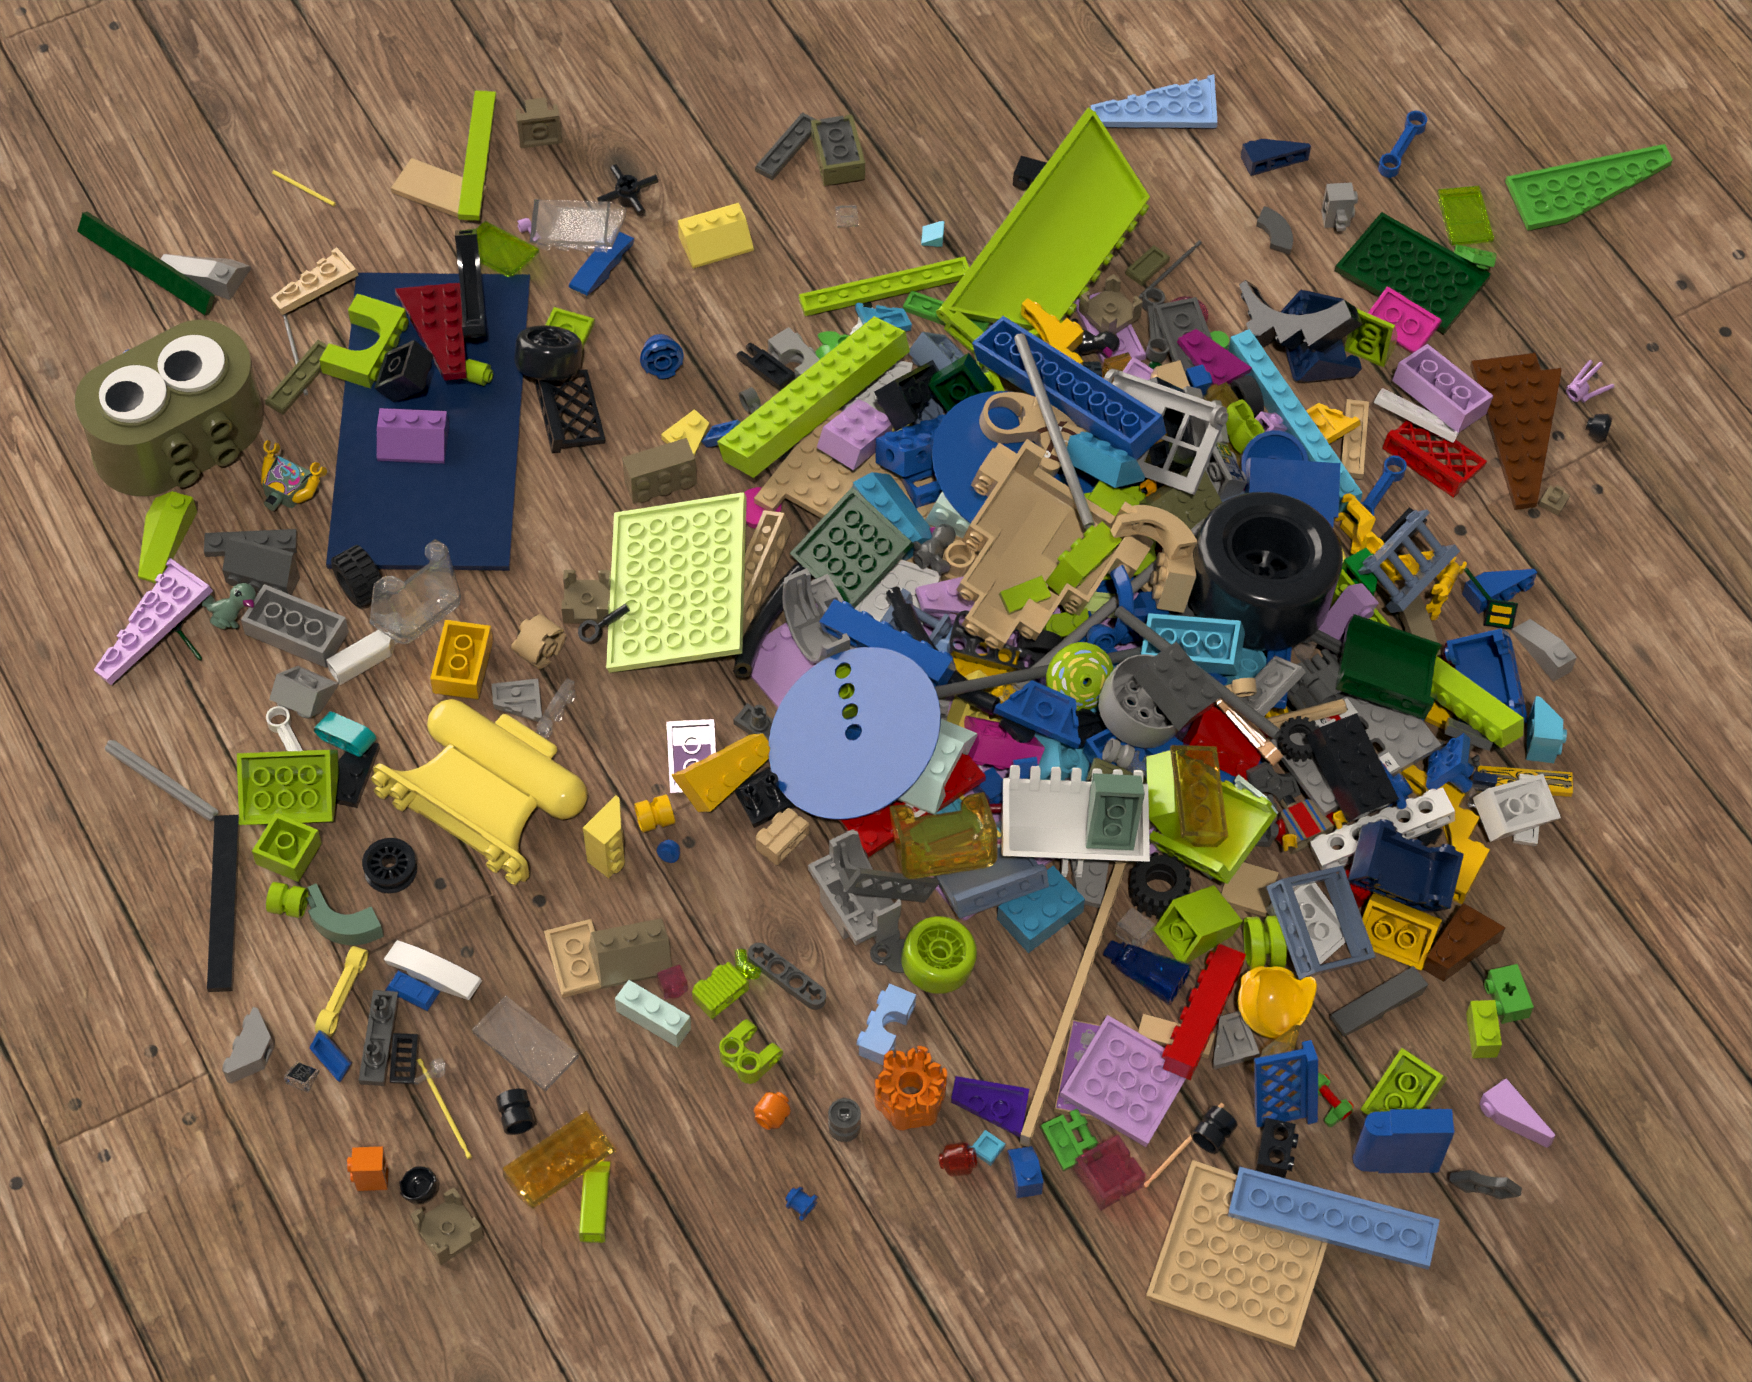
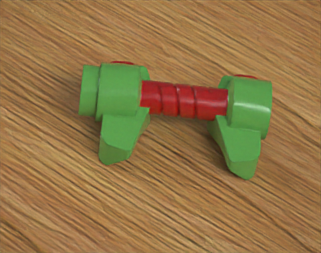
M1318 1072V1096L1322 1095L1332 1106L1324 1122L1328 1127H1333L1339 1121L1345 1120L1352 1114L1354 1105L1346 1099L1340 1101L1329 1089L1330 1078L1328 1075Z

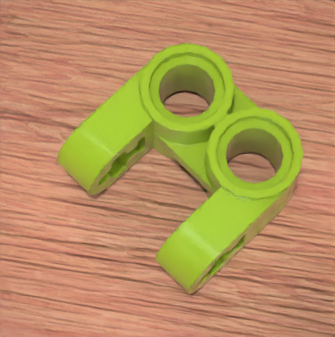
M749 1019L743 1020L721 1040L719 1052L720 1060L724 1066L732 1068L742 1082L752 1084L759 1081L781 1059L784 1051L775 1043L769 1044L759 1054L747 1049L744 1045L757 1031V1027ZM729 1049L737 1050L735 1054H728L726 1051ZM746 1065L755 1066L752 1070L744 1069Z

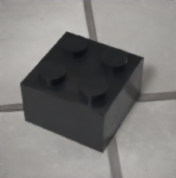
M415 340L385 353L374 389L393 403L421 392L426 386V378L432 367L431 362L434 354Z

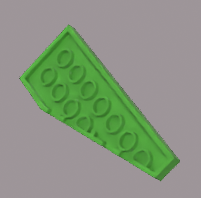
M1662 144L1507 176L1505 183L1528 231L1569 222L1671 166L1673 159L1666 145Z

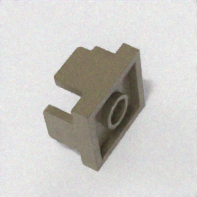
M546 98L525 100L526 113L520 114V110L515 109L520 148L562 143L557 104H553L554 110H548Z

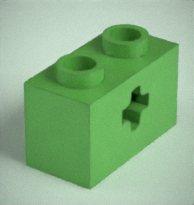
M1518 964L1489 970L1484 986L1487 994H1491L1492 1000L1496 1001L1497 1015L1501 1024L1529 1018L1534 1007Z

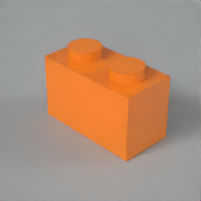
M383 1147L352 1148V1157L347 1158V1171L350 1172V1180L355 1182L357 1191L388 1190L389 1166Z

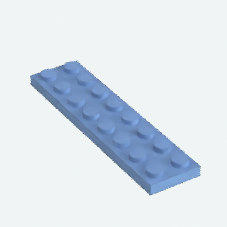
M1243 1167L1239 1168L1228 1212V1217L1429 1270L1440 1221V1219Z

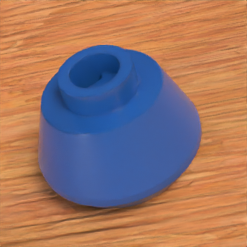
M1096 624L1087 632V643H1092L1107 653L1115 646L1117 633L1114 629L1104 624Z

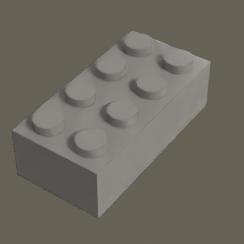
M265 584L255 597L254 607H249L241 619L245 635L325 668L327 667L326 659L335 655L349 633L346 617Z

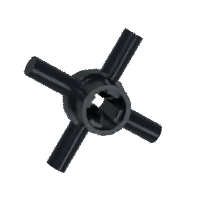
M617 164L611 166L610 170L617 179L615 190L597 197L599 205L618 199L621 206L627 208L634 207L638 215H643L645 209L639 201L641 189L658 183L657 176L653 175L637 181L632 175H623Z

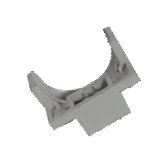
M806 568L784 578L783 609L796 645L808 660L817 664L832 655L855 649V647L850 645V638L847 633L843 634L842 639L839 640L823 632L819 622L834 599L841 603L844 600L828 574L811 581V574Z
M852 829L830 840L829 855L809 864L808 870L820 888V903L842 938L845 939L850 936L856 946L872 937L878 943L897 934L898 920L902 911L900 898L894 903L891 898L846 893L839 873L843 868L873 870L863 850L858 832Z

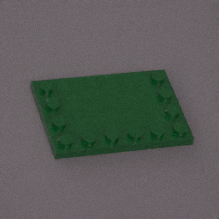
M1383 212L1378 215L1337 263L1334 270L1378 297L1381 296L1388 286L1440 318L1442 323L1437 330L1443 334L1447 332L1491 277V273L1476 267L1474 263Z

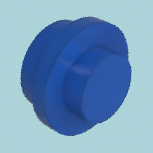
M665 840L658 845L657 854L663 861L674 863L680 857V847L673 840Z

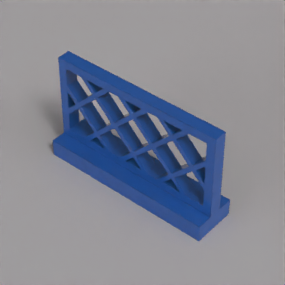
M1312 1040L1301 1042L1300 1050L1255 1058L1256 1126H1264L1266 1118L1284 1122L1306 1118L1308 1124L1317 1123L1318 1057ZM1297 1059H1299V1060H1298L1296 1063H1294L1292 1066H1290V1065L1287 1064L1288 1062H1290V1061H1292V1060H1297ZM1273 1065L1267 1071L1261 1069L1262 1066ZM1280 1069L1285 1070L1280 1076L1275 1075ZM1293 1074L1298 1076L1292 1082L1287 1080ZM1268 1079L1272 1080L1273 1082L1269 1086L1263 1085ZM1280 1085L1285 1086L1280 1092L1275 1091ZM1293 1090L1297 1091L1292 1098L1287 1096ZM1268 1095H1270V1096L1273 1097V1098H1272L1271 1100H1269L1268 1102L1262 1101V1100H1264ZM1280 1101L1286 1102L1280 1108L1275 1106ZM1293 1106L1299 1108V1110L1288 1112ZM1268 1111L1273 1112L1270 1116L1262 1117Z

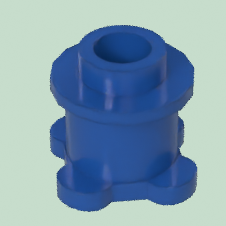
M799 1187L798 1189L793 1188L786 1196V1208L795 1210L800 1214L799 1219L804 1221L817 1205L816 1200L818 1197L815 1194L810 1197L803 1191L802 1187Z

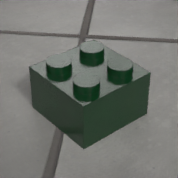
M969 353L933 374L929 383V387L948 412L961 401L980 393L992 392L995 388Z

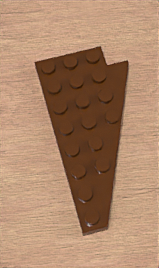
M1536 353L1473 360L1470 367L1475 382L1493 395L1485 416L1514 510L1535 508L1540 493L1562 370L1561 368L1541 370Z

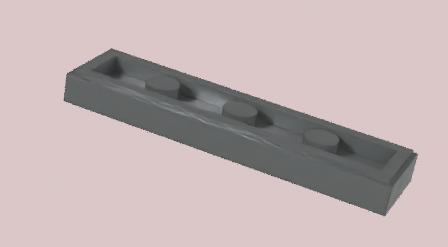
M802 112L755 166V172L773 181L811 137V121L816 119Z

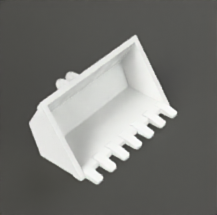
M1019 765L1010 766L1009 778H1003L1001 815L1002 856L1061 858V874L1064 877H1067L1069 858L1076 859V877H1082L1084 859L1150 862L1148 784H1143L1145 795L1134 851L1086 848V833L1092 780L1091 782L1081 781V768H1072L1071 781H1062L1060 767L1051 768L1050 780H1040L1041 769L1039 766L1031 767L1030 779H1020ZM1093 769L1092 778L1093 773L1102 774V769ZM1114 769L1113 774L1123 775V771ZM1135 770L1133 775L1141 776L1143 782V771Z

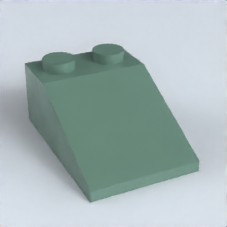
M1093 773L1089 797L1086 848L1134 851L1145 795L1141 776Z

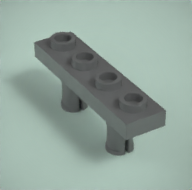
M747 703L733 721L734 725L748 734L763 733L769 741L773 719L766 715L767 710L764 706L756 705L753 707Z
M373 990L359 1075V1084L385 1086L399 999L398 992Z

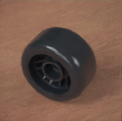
M539 325L525 328L518 334L515 344L514 362L516 368L522 374L538 380L561 381L572 378L578 373L581 365L582 342L574 332L561 327Z

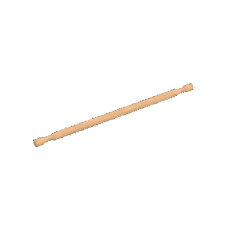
M1220 1103L1218 1107L1223 1108L1224 1104ZM1191 1135L1154 1172L1151 1178L1143 1184L1145 1188L1193 1140Z

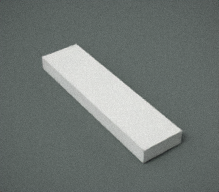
M1384 388L1381 389L1374 401L1379 406L1453 443L1459 434L1433 413Z

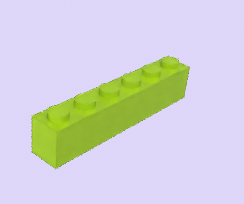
M1436 656L1430 695L1432 698L1501 748L1523 736L1524 718Z

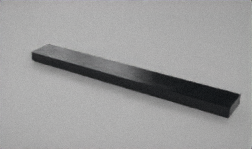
M239 815L214 816L207 972L208 992L233 991Z

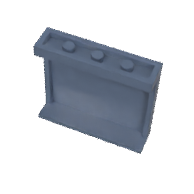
M1001 821L992 824L1001 831ZM973 831L930 845L929 848L935 857L950 848L977 837ZM1001 847L962 860L938 872L933 862L927 864L934 878L938 879L941 890L959 919L1049 887L1047 869L1043 863L1038 865L1034 857L1002 856Z

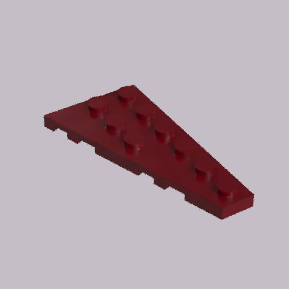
M460 283L396 288V297L398 300L400 299L402 307L408 313L412 325L422 342L425 343L427 350L434 354L435 365L443 379L467 378L465 343L462 332Z

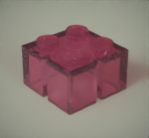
M1119 1135L1075 1158L1074 1171L1100 1210L1119 1201L1121 1194L1125 1198L1144 1187L1146 1174L1135 1158H1130L1131 1152Z

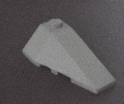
M163 254L161 257L162 261L214 295L231 300L251 270V266L233 259Z

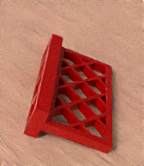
M1406 420L1396 430L1392 429L1387 434L1382 449L1392 456L1403 458L1408 467L1453 498L1459 494L1461 487L1486 466L1487 460L1456 439L1453 443L1425 428L1415 429L1412 425L1413 422ZM1400 434L1410 435L1411 440L1406 439ZM1415 435H1425L1426 440H1416ZM1430 435L1438 436L1441 438V441H1431ZM1419 447H1428V452H1425ZM1433 447H1443L1444 453L1433 452ZM1448 448H1455L1459 453H1449ZM1437 459H1445L1447 465H1444ZM1450 459L1461 460L1462 465H1452ZM1466 460H1473L1477 465H1467ZM1454 471H1463L1464 477Z

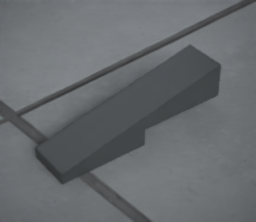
M1412 966L1331 1014L1330 1019L1345 1037L1381 1019L1386 1012L1423 995L1428 983L1415 966Z

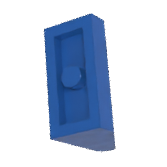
M934 468L907 477H901L902 483L915 508L935 502L942 492L938 481L916 487L913 482L935 475Z

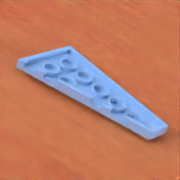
M1213 74L1207 76V79L1198 81L1193 79L1189 80L1188 84L1180 86L1173 84L1146 91V94L1140 96L1135 94L1129 95L1124 100L1117 101L1114 99L1091 105L1090 109L1096 112L1105 127L1217 128L1215 77Z

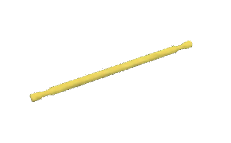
M418 1059L417 1062L421 1066L462 1149H464L467 1159L472 1158L428 1070L425 1068L422 1059Z

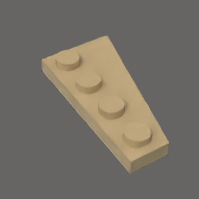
M336 247L331 251L332 255L327 259L322 258L319 260L317 267L312 271L306 270L300 275V280L296 283L290 282L271 297L272 303L284 315L358 276L356 268Z

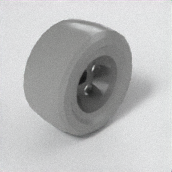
M1149 654L1134 655L1119 663L1106 678L1099 695V711L1106 727L1123 742L1141 748H1155L1164 745L1179 732L1162 710L1161 714L1157 713L1156 709L1160 708L1133 677L1145 662L1154 657V655ZM1127 700H1132L1134 705L1128 704ZM1140 712H1145L1148 717H1143Z

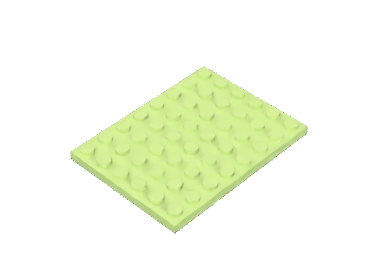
M744 492L614 513L609 614L625 603L631 611L608 625L606 669L609 673L742 654L747 498Z

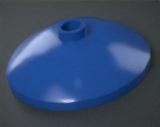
M1278 430L1266 431L1255 436L1245 447L1241 458V471L1246 475V461L1251 457L1308 461V455L1302 443L1293 435Z

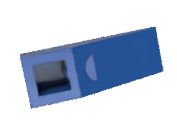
M1535 569L1483 572L1475 578L1492 599L1509 601L1520 591H1527L1533 587L1537 571ZM1470 579L1465 583L1462 595L1474 610L1480 614L1487 610L1488 601Z

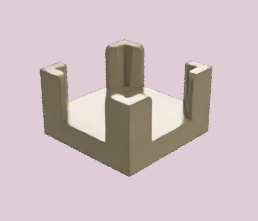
M1115 274L1106 279L1105 290L1090 299L1089 291L1082 294L1079 312L1098 331H1110L1114 334L1141 318L1142 301L1137 296H1134L1132 304L1120 292L1121 281Z
M564 570V600H562L561 607L563 623L582 624L586 620H593L599 623L609 614L610 570H599V580H576L575 570Z
M454 1187L443 1194L444 1203L425 1215L421 1208L410 1214L414 1228L439 1265H442L484 1238L481 1225L475 1217L472 1219L463 1206L461 1196Z

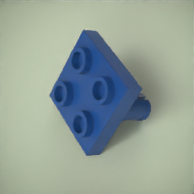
M1465 733L1457 738H1452L1445 747L1434 751L1430 755L1426 787L1429 790H1437L1447 782H1451L1462 793H1466L1471 789L1473 782L1468 777L1473 773L1474 766L1468 763L1470 738Z

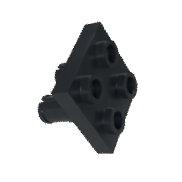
M771 767L746 779L734 790L754 828L773 819L778 812L783 813L787 808L793 809L796 807L780 790L778 776L771 771Z

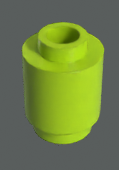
M468 359L466 360L467 378L463 380L485 386L487 382H491L493 370H491L490 364Z

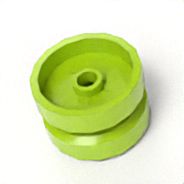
M1267 916L1264 920V925L1259 917H1246L1243 925V942L1246 964L1249 971L1258 966H1265L1266 962L1269 967L1278 966L1285 968L1287 957L1286 941L1277 916Z

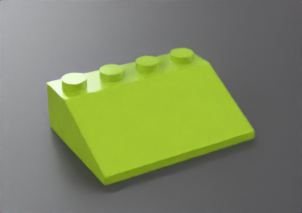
M338 750L237 753L239 825L269 824L275 812L300 823L334 821L338 783Z

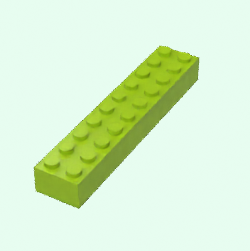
M875 316L718 440L723 461L753 478L908 354L910 349L905 331Z

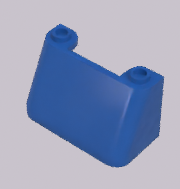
M1500 628L1448 640V647L1445 648L1447 661H1452L1457 671L1522 716L1524 724L1528 723L1527 710L1510 634ZM1459 718V722L1469 725L1464 720Z

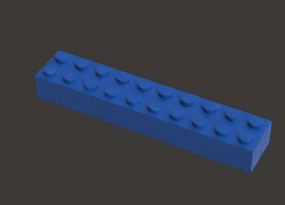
M1002 316L972 342L978 362L1031 396L1036 397L1014 339L1018 334H1025L1050 404L1066 414L1081 428L1100 440L1109 442L1111 447L1126 451L1129 456L1136 460L1166 434L1161 414L1005 316Z

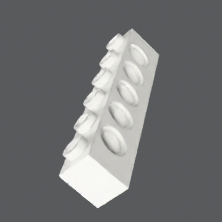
M1443 787L1437 790H1428L1423 796L1415 799H1406L1407 806L1404 809H1399L1398 806L1393 808L1387 807L1381 810L1379 814L1371 817H1362L1357 823L1349 826L1343 825L1341 829H1336L1335 832L1327 835H1318L1313 841H1310V847L1319 869L1324 870L1342 865L1344 867L1352 864L1358 843L1354 838L1360 836L1362 826L1368 824V822L1374 823L1380 821V819L1390 820L1394 823L1393 826L1398 829L1397 832L1402 833V837L1406 839H1413L1454 822L1455 810ZM1423 809L1431 810L1428 814L1421 813L1420 811ZM1401 818L1409 819L1406 823H1401L1398 820ZM1335 845L1343 846L1340 850L1332 849Z

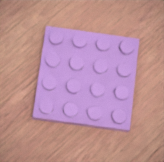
M1107 1015L1059 1096L1144 1147H1147L1186 1078L1163 1069L1165 1059L1162 1058V1054L1165 1048Z

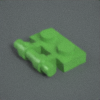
M1078 1109L1069 1113L1073 1119L1069 1123H1067L1064 1115H1061L1040 1126L1063 1172L1085 1162L1086 1157L1083 1153L1085 1150H1089L1092 1158L1101 1154L1097 1146L1099 1143L1096 1137H1092L1087 1127L1088 1122L1085 1116L1082 1117ZM1078 1130L1083 1141L1078 1143L1072 1131Z

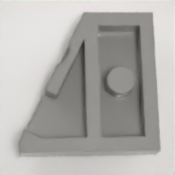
M538 679L491 684L494 709L533 721L543 722Z
M1240 1011L1220 1016L1213 1069L1259 1058L1260 1053L1251 1029L1244 1021Z

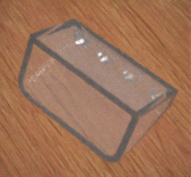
M534 199L530 243L538 245L537 248L543 250H550L552 246L563 251H569V247H575L577 251H588V248H594V251L607 252V249H611L626 218L627 209L612 202Z

